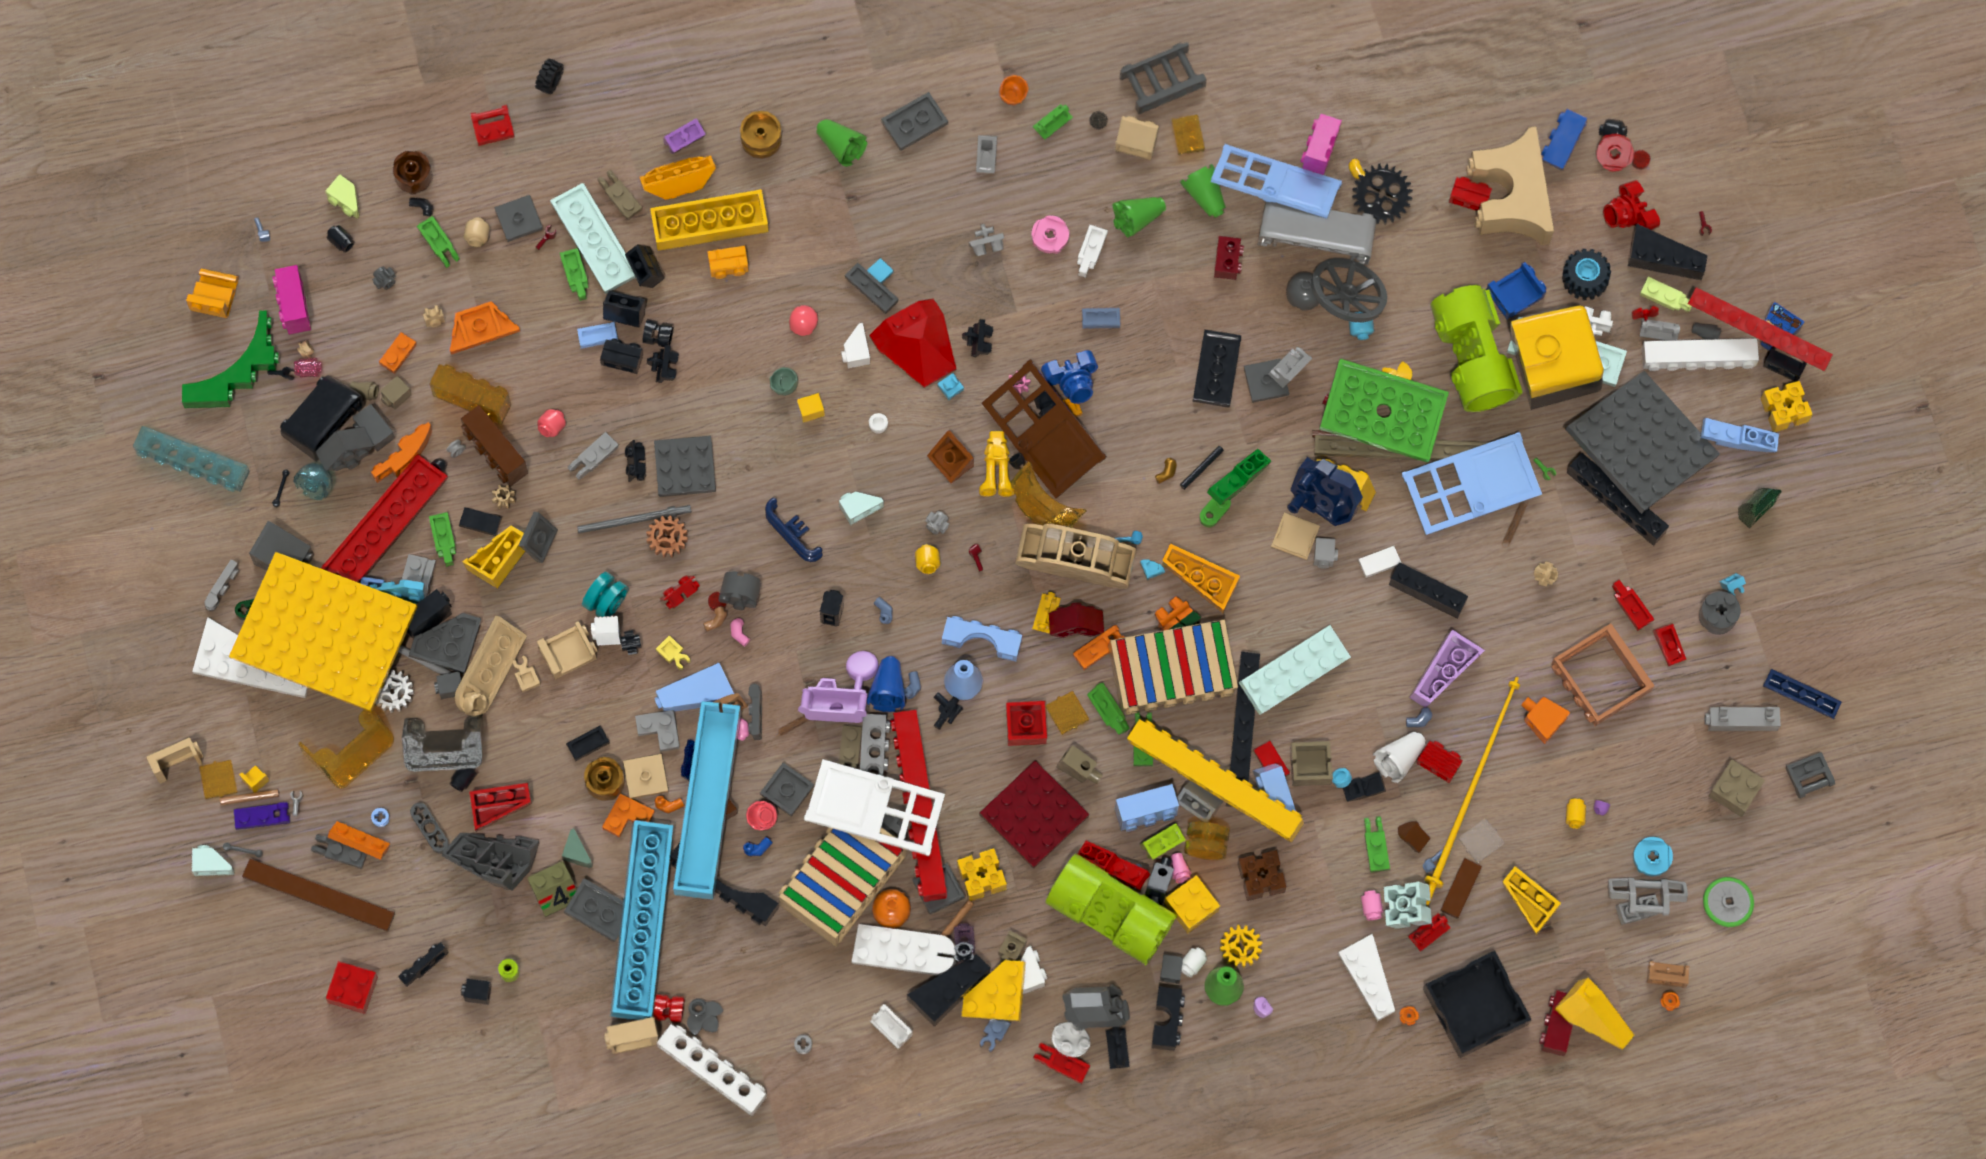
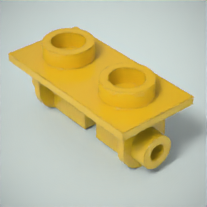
M1048 592V595L1042 593L1033 630L1050 634L1049 613L1056 611L1061 598L1055 597V593Z

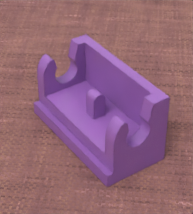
M694 119L664 136L663 142L665 145H668L672 154L706 134L698 120Z

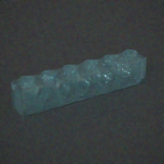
M145 426L141 427L133 444L136 454L140 457L147 458L148 456L153 458L158 464H169L177 471H187L189 475L195 478L203 477L213 485H217V483L224 485L225 489L232 492L235 490L241 492L250 472L247 465ZM155 444L160 445V447L157 450L151 449L152 446ZM177 451L175 456H169L170 452ZM188 458H195L194 462L186 463ZM205 465H213L211 469L204 470ZM224 471H230L228 476H221Z

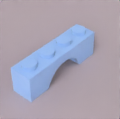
M952 616V618L947 617L942 644L961 648L970 639L983 638L994 645L999 658L1016 662L1022 642V635L1015 630L1004 631L995 625L988 627L978 621L967 622L963 621L961 617Z

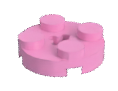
M1046 216L1036 221L1032 228L1033 245L1045 253H1059L1069 240V230L1065 222L1056 216ZM1053 231L1055 237L1047 238L1045 233Z

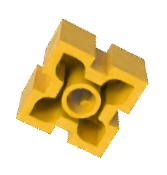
M1800 381L1786 384L1782 391L1779 390V387L1763 392L1760 399L1765 412L1770 411L1771 413L1768 420L1773 432L1787 429L1792 422L1794 426H1798L1810 421L1813 414L1808 401H1802L1805 393Z
M994 848L979 853V858L973 860L972 855L957 860V868L961 879H967L964 888L970 901L983 898L984 892L989 890L991 894L1006 890L1007 883L1002 870H996L999 868V860ZM979 872L985 873L984 878H981V876L977 875L979 874Z

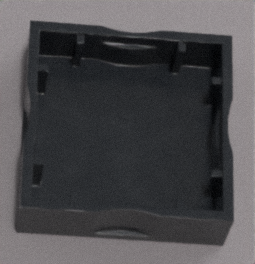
M1495 950L1470 962L1462 969L1449 972L1426 983L1423 988L1459 1059L1529 1025L1532 1020L1519 995L1511 986L1508 974Z

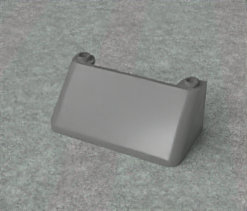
M1265 202L1258 245L1267 247V244L1271 245L1273 243V246L1276 247L1277 242L1351 255L1350 261H1354L1356 258L1359 263L1368 265L1371 258L1377 220L1371 214L1363 213L1361 216L1330 210L1328 217L1324 218L1276 202Z

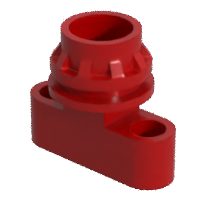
M1634 180L1620 185V196L1612 199L1610 204L1604 206L1603 216L1611 228L1631 227L1635 223L1650 230L1660 226V217L1656 210L1646 211L1647 202H1641L1639 196L1645 192L1639 181Z

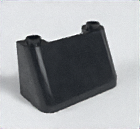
M329 375L322 376L318 380L314 390L290 418L285 419L280 425L281 436L316 462L319 460L316 451L332 436L349 415L353 416L355 414L354 410L360 412L365 406L362 395Z

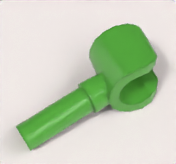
M1537 457L1533 460L1543 471V478L1545 480L1551 479L1547 472H1551L1553 476L1556 475L1555 469L1547 468Z

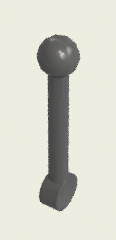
M227 842L223 844L225 851L231 849L254 854L256 857L263 855L261 850L254 851L235 847Z

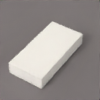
M1394 546L1358 560L1365 578L1398 566L1399 562L1401 563Z

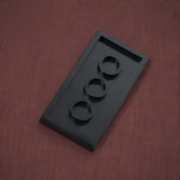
M1204 329L1192 402L1230 408L1242 335Z

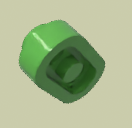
M1212 498L1200 513L1199 520L1201 524L1205 527L1215 526L1229 510L1231 500H1227L1224 504L1220 505ZM1206 514H1212L1213 517L1207 518Z

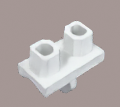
M1585 306L1593 334L1602 336V332L1609 333L1613 324L1611 312L1601 311L1599 318L1592 317L1594 309Z

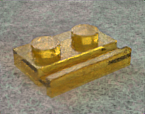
M1198 114L1171 119L1178 155L1205 151Z

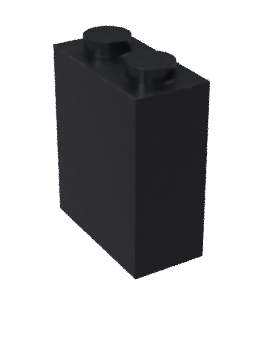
M436 589L416 604L418 607L407 630V633L413 640L415 636L431 630L452 615L450 599L444 592L440 593Z

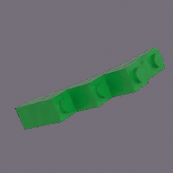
M267 310L259 311L258 325L254 337L247 350L232 366L210 379L182 384V404L184 409L230 407V401L234 399L233 389H253V382L257 381L256 371L276 370V364L280 363L279 352H276L275 347L272 346V335H269V328H272V317H269Z

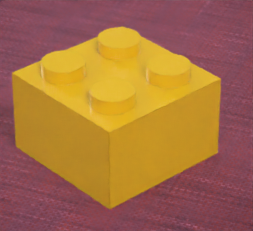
M1197 875L1167 896L1164 902L1167 908L1177 916V921L1187 934L1219 912L1220 909L1218 902Z

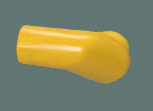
M1352 159L1349 163V170L1352 176L1356 179H1359V174L1365 176L1360 161Z

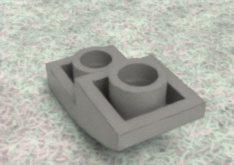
M1656 895L1636 900V905L1659 906ZM1629 902L1615 906L1621 925L1660 914L1637 912L1636 914H1629Z

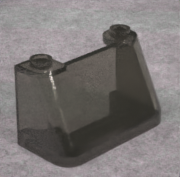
M483 714L467 716L464 720V729L426 731L425 724L421 719L405 718L402 732L405 767L410 771L419 772L469 769L480 766L483 760Z

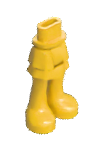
M1002 431L989 432V439H987V446L984 452L986 455L984 459L986 462L985 482L979 487V494L981 496L989 497L996 494V465L999 466L998 494L1002 497H1010L1015 494V488L1008 477V461H1010L1008 455L1010 453L1006 445L1007 440L1004 439V432Z

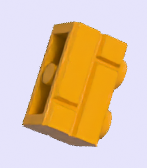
M745 246L707 251L711 277L723 279L726 275L742 276L745 272H749Z

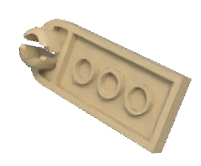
M495 616L455 693V702L461 712H465L468 716H481L489 709L513 660H515L527 635L500 616Z

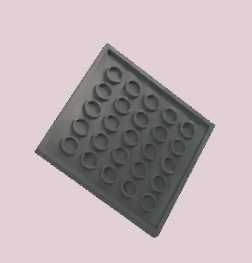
M1645 371L1583 414L1565 429L1641 514L1720 455L1707 439L1701 438V432Z

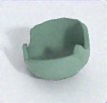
M779 368L770 376V387L778 395H790L798 386V376L790 368Z

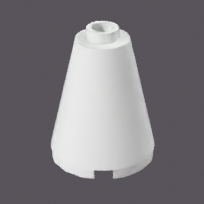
M1412 732L1378 749L1373 753V756L1376 757L1373 760L1374 764L1384 777L1390 776L1393 778L1392 782H1400L1425 748V738L1420 733Z

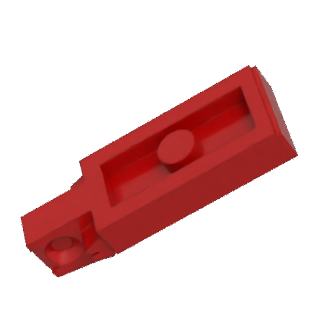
M1620 580L1613 583L1612 588L1616 593L1614 597L1637 631L1655 620L1633 588L1631 589L1629 586L1625 588Z

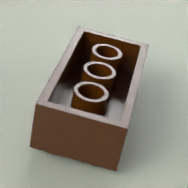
M479 405L461 418L463 435L468 441H473L475 450L480 456L482 454L485 456L488 466L492 470L496 469L497 476L503 484L507 483L511 487L528 474L525 460Z

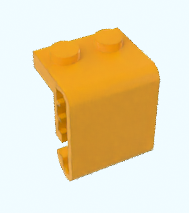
M201 268L199 271V276L201 277L199 282L196 281L193 295L188 294L186 299L190 311L228 318L239 277Z

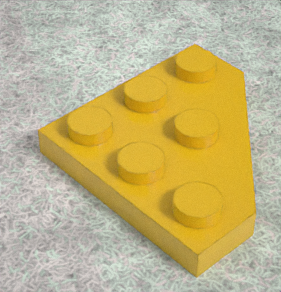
M1003 961L963 997L962 1017L1020 1021L1026 962Z

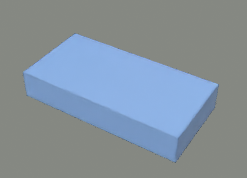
M614 322L577 329L581 349L603 345L605 340L618 339Z

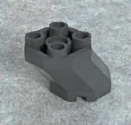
M1113 984L1107 987L1074 988L1062 995L1066 1011L1064 1015L1066 1020L1072 1022L1081 1031L1087 1028L1120 1027L1125 1025L1126 1021L1130 1019L1127 1001H1122L1120 997L1123 993Z

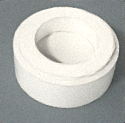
M874 414L869 419V427L874 433H883L888 427V420L883 414Z

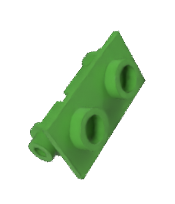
M1060 104L1037 122L1033 128L1046 140L1073 117L1068 112V106Z

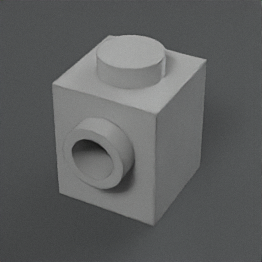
M1316 538L1313 565L1322 569L1333 567L1334 561L1338 559L1335 539Z

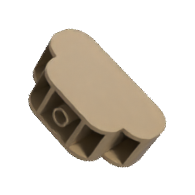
M1024 524L1015 564L1034 571L1111 588L1127 589L1136 548L1119 543L1117 539L1070 527L1054 524H1044V526Z

